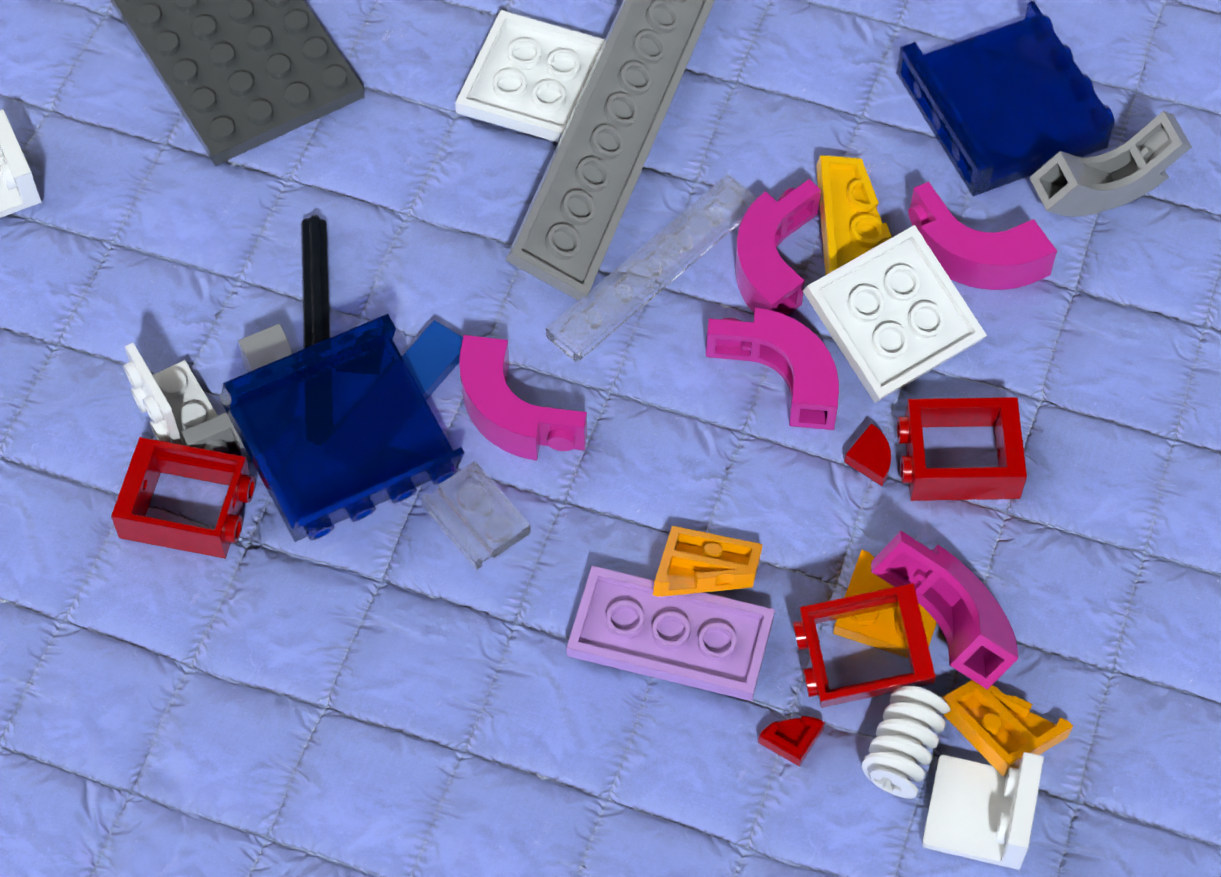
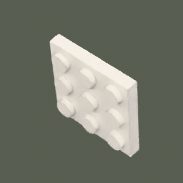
M500 10L455 102L456 113L559 143L605 39Z
M915 225L809 284L803 290L808 301L874 403L967 350L987 336Z

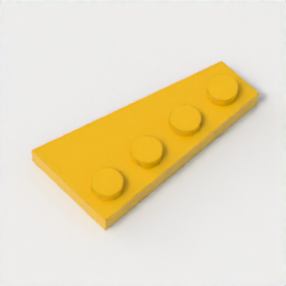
M820 155L816 164L818 187L821 189L819 206L825 275L892 238L887 223H882L877 210L879 202L862 158Z

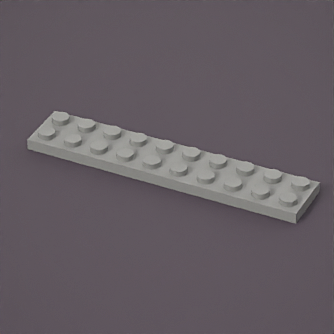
M623 0L505 259L507 262L580 302L588 296L715 0Z

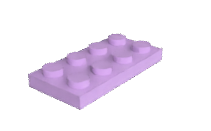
M591 566L567 644L568 657L748 701L753 700L774 620L775 609L704 592L657 597L653 596L654 580Z

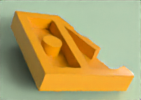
M671 526L654 580L653 596L664 597L752 588L758 571L763 544Z
M861 550L845 597L894 587L871 572V561L875 557L868 551ZM919 604L928 646H930L937 622ZM897 607L836 620L833 634L908 658Z
M973 680L942 697L951 710L943 715L1003 777L1008 774L1010 767L1015 769L1019 767L1024 752L1040 755L1068 738L1073 728L1069 721L1061 717L1057 724L1029 712L1033 704L1017 696L1006 695L993 685L987 690Z

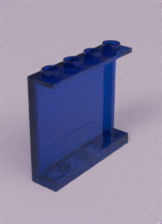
M1034 0L1028 2L1025 18L1012 24L926 54L922 53L916 42L900 47L896 74L973 197L1033 175L1060 151L1077 157H1083L1108 147L1115 125L1111 109L1107 105L1102 104L1094 92L1091 79L1088 75L1082 74L1074 62L1068 45L1062 44L1054 32L1050 18L1046 14H1042Z
M389 314L223 383L220 402L294 542L308 537L310 541L322 538L334 530V524L347 518H350L352 522L364 519L376 510V505L390 499L392 503L401 502L415 494L417 491L416 487L432 481L433 485L441 484L451 479L458 472L457 469L465 452L462 447L453 451L393 341L396 327Z

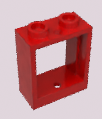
M1018 397L908 399L905 416H898L897 440L898 444H906L907 456H901L900 475L902 484L909 483L911 501L1021 498L1027 473ZM994 426L998 467L926 468L922 427Z
M139 437L111 518L120 539L226 559L230 544L237 543L242 530V516L240 514L243 504L250 503L253 498L255 477L250 475L246 457ZM161 473L229 486L215 530L145 517Z
M914 583L800 607L801 621L793 622L798 649H808L812 667L803 669L809 697L818 696L821 708L889 694L898 687H923L935 683L936 676ZM897 607L911 673L830 690L815 624Z

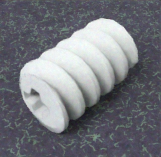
M903 686L895 689L890 697V705L885 708L883 714L884 721L879 723L877 727V737L871 741L869 747L870 754L864 758L862 763L863 772L868 779L877 787L892 795L906 799L916 798L918 788L912 782L923 781L925 777V772L919 765L925 766L930 764L932 755L927 749L937 747L939 738L933 732L938 733L944 730L946 722L940 714L950 712L949 705L941 697L921 687Z

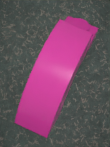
M810 179L796 189L792 187L786 190L778 201L765 191L750 205L741 221L737 237L735 275L739 291L753 313H755L756 307L776 311L788 316L802 305L805 280L781 258L777 247L785 238L818 215L821 189Z
M929 181L913 188L911 205L908 209L911 224L916 226L951 280L979 289L1006 290L1023 287L1051 275L1057 250L1034 219L1002 232L977 231L965 226L951 214Z
M756 307L754 322H744L736 318H709L706 357L752 361L772 368L782 376L790 390L791 410L789 426L834 430L839 396L838 373L830 352L815 333L787 315Z
M463 335L459 358L463 401L471 421L486 439L508 453L536 461L540 445L549 446L558 451H570L572 449L585 451L587 412L541 407L521 400L510 390L506 383L510 364L508 340Z
M900 530L871 561V572L890 585L897 587L914 583L918 603L934 618L943 631L948 644L949 665L988 690L1019 659L1014 631L999 603L974 573L940 545L931 550Z

